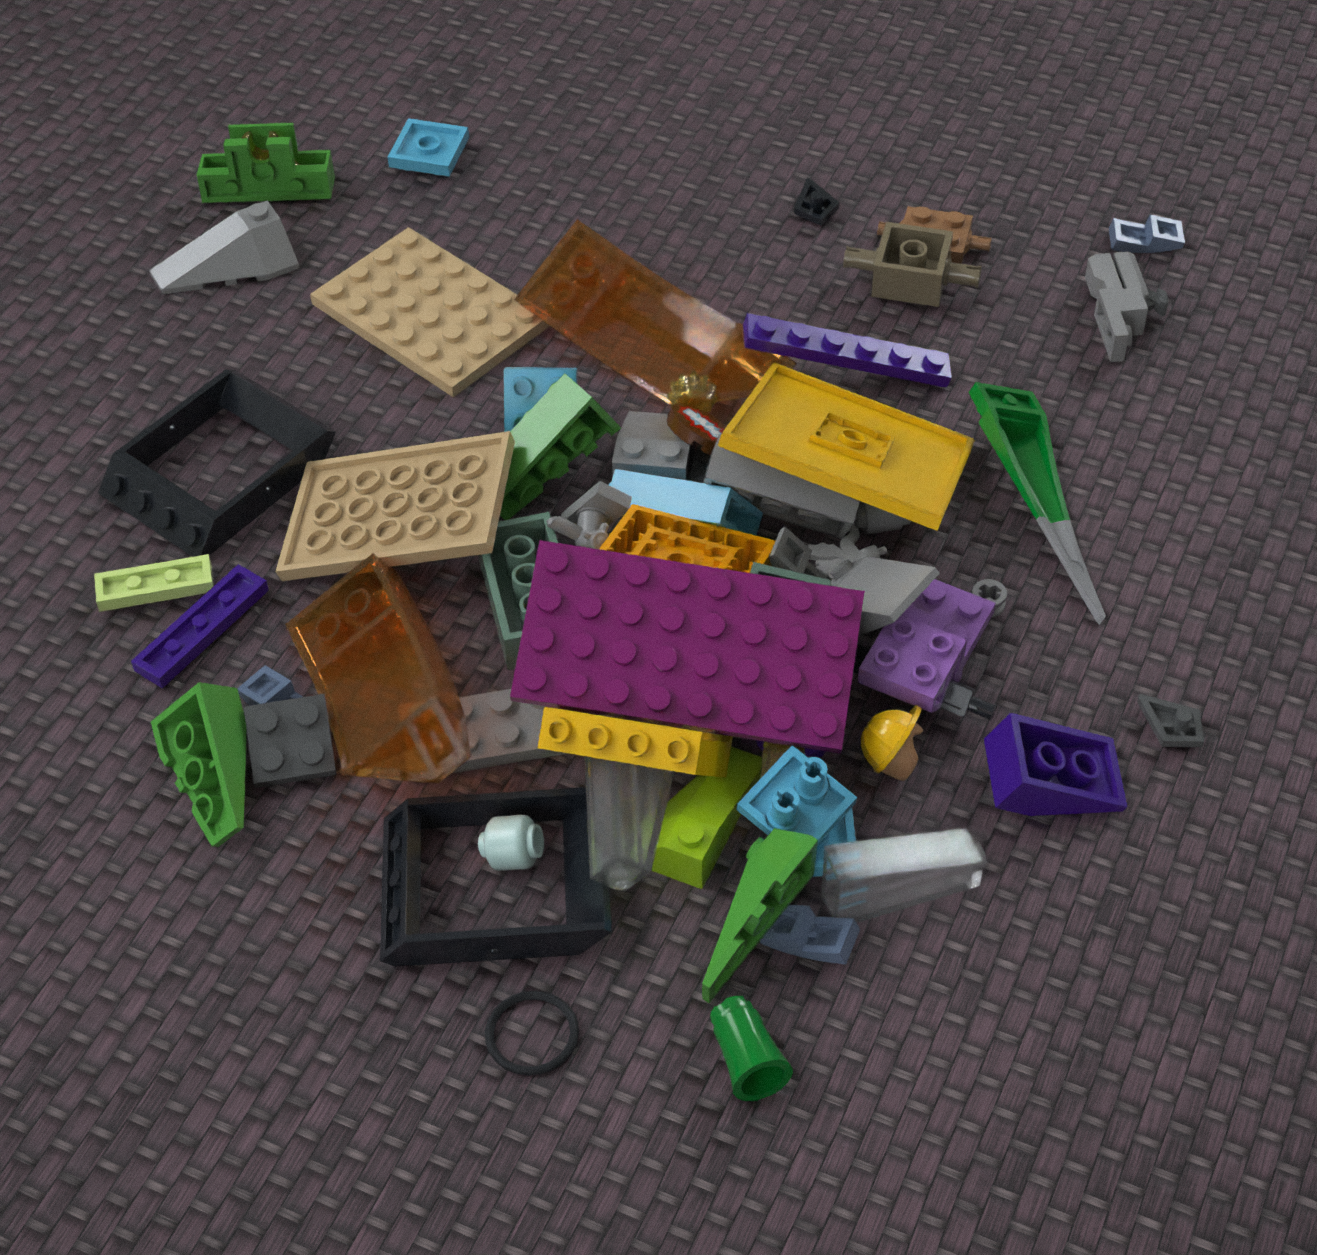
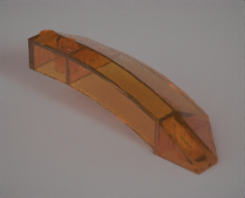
M578 219L514 299L519 305L592 357L670 406H673L675 403L694 406L749 397L773 363L790 369H794L797 365L788 356L744 348L743 325L740 322L739 324L683 292L627 255Z
M374 553L285 624L311 676L318 695L325 694L329 723L342 768L339 773L344 776L438 784L471 758L465 714L443 656L399 573L393 568L388 567Z

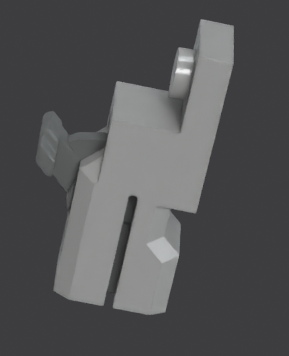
M1131 252L1114 253V261L1110 253L1095 254L1088 258L1085 280L1091 296L1097 299L1094 316L1110 362L1124 361L1127 346L1132 344V336L1143 335L1148 311L1155 309L1159 315L1165 316L1168 307L1166 291L1158 288L1157 292H1154L1147 288L1135 255Z

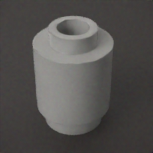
M861 501L854 520L856 527L862 528L866 535L900 530L903 525L911 523L908 519Z

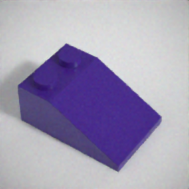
M1010 713L984 738L994 803L997 809L1027 816L1121 812L1127 808L1113 738Z

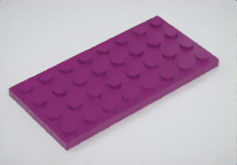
M539 540L510 699L511 701L841 754L865 591Z

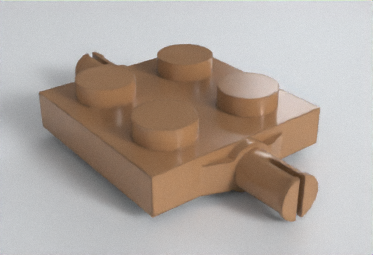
M908 206L904 219L899 223L953 231L951 259L954 263L962 264L964 255L970 248L990 251L992 237L972 235L973 216L964 215L957 211L944 212L930 210L927 207ZM879 221L877 235L883 234L886 222Z

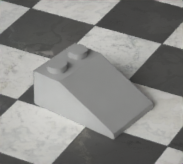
M629 411L617 436L612 459V476L615 469L688 481L696 441L691 445L676 436L668 427L666 421L668 414Z
M866 556L852 563L849 559L840 563L831 572L833 576L831 583L832 586L865 591L858 636L894 623L940 573L932 566Z

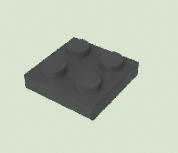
M325 694L244 707L255 788L337 775Z

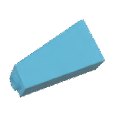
M615 469L612 481L609 483V486L632 497L630 507L634 504L752 535H757L763 512L730 487Z

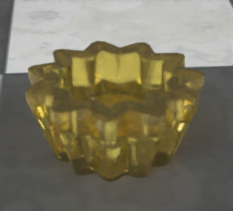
M693 371L689 376L679 374L678 381L669 383L671 391L666 395L667 399L671 402V408L675 403H684L697 407L707 413L710 412L718 400L715 394L717 385L709 383V375L700 377L696 371Z

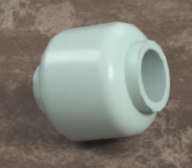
M527 815L493 817L487 823L485 831L479 835L478 848L480 855L486 857L489 865L497 871L529 869L534 865L536 859L540 858L543 854L544 837L542 829L538 824H534V821Z

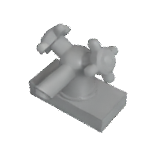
M599 481L562 512L561 516L549 518L546 521L547 527L575 540L576 546L599 549L609 536L607 533L609 526L630 508L632 497Z

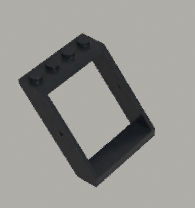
M225 369L115 451L110 459L98 494L192 557L206 554L211 555L302 481L307 462L325 459L336 431L240 372ZM223 408H226L293 451L215 511L149 468L148 465Z
M597 786L407 798L384 817L380 962L395 967L580 955L612 932L604 789ZM527 815L534 822L562 821L566 924L420 934L421 829L487 825L493 817Z

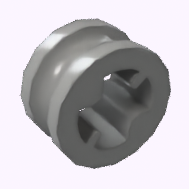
M984 579L974 585L972 594L985 597L987 600L996 603L994 614L991 618L999 616L1004 611L1006 605L1007 590L1004 585L992 579Z

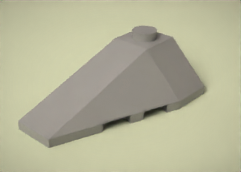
M267 200L236 211L149 271L161 293L171 294L203 289L207 283L225 281L226 286L237 284V279L256 276L257 281L269 280L299 269V263L280 217Z

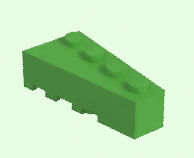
M565 373L557 382L549 387L547 393L532 409L524 414L521 421L510 431L515 440L500 512V516L504 520L510 519L543 492L542 484L547 480L559 479L569 471L568 463L578 455L583 453L585 456H588L598 448L595 442L604 434L609 433L613 436L621 429L593 397Z

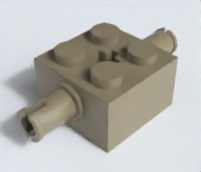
M886 222L879 248L876 251L846 246L843 260V268L873 271L871 297L939 307L944 286H947L948 283L978 288L982 270L980 265L974 266L952 262L953 231Z

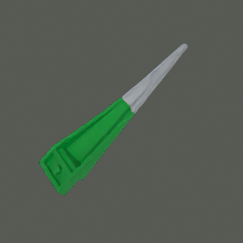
M975 382L968 393L976 405L978 413L982 416L978 422L1094 619L1100 625L1106 615L1085 566L1069 518L1055 463L1047 416L1032 391Z

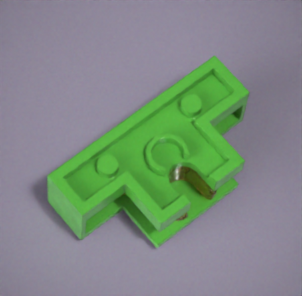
M294 123L229 125L230 139H225L223 145L225 153L202 154L197 172L202 203L331 199L335 180L331 150L298 151Z

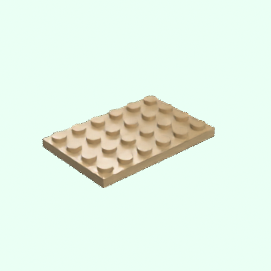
M409 227L310 294L312 305L452 397H455L551 326V317L548 313Z
M500 432L307 462L275 572L281 581L492 553L515 445L511 432Z

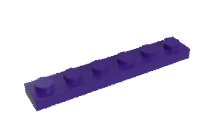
M747 313L743 323L744 348L946 388L952 378L949 353Z

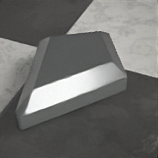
M1139 694L1137 703L1162 747H1203L1204 736L1199 709Z

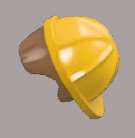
M915 705L908 713L900 710H886L873 716L867 723L861 735V747L865 758L874 767V772L877 774L882 772L900 781H905L912 774L919 760L914 748L913 737L923 732L922 727L916 723L922 710L921 707Z

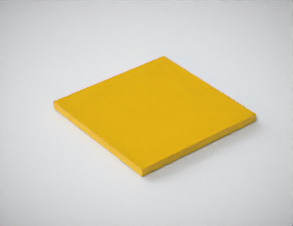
M773 363L722 432L718 446L938 531L975 440L951 429L783 365Z

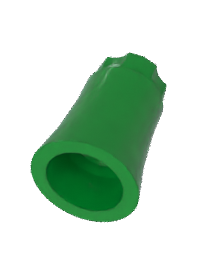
M732 996L726 998L721 1004L714 1006L710 1013V1020L714 1026L713 1032L729 1071L734 1096L742 1101H757L781 1090L791 1079L793 1068L776 1046L759 1012L753 1008L752 1003L745 1000L743 996Z

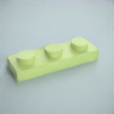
M209 554L94 574L96 603L99 612L205 594L214 586Z

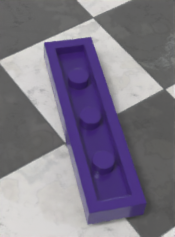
M238 564L131 660L133 670L157 686L164 688L269 591L267 581Z

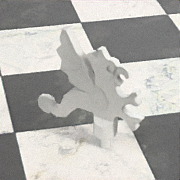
M854 523L848 530L850 533L842 538L840 548L834 544L827 545L824 542L818 545L809 544L808 547L812 550L809 560H816V568L826 577H829V580H832L831 572L843 561L849 559L852 563L866 556L880 558V555L887 553L886 547L877 548L875 545L858 550L855 542L860 536L859 530Z

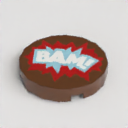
M675 403L666 419L668 427L676 436L687 444L692 445L696 441L703 445L700 450L709 455L712 454L718 436L727 427L709 413L684 403Z

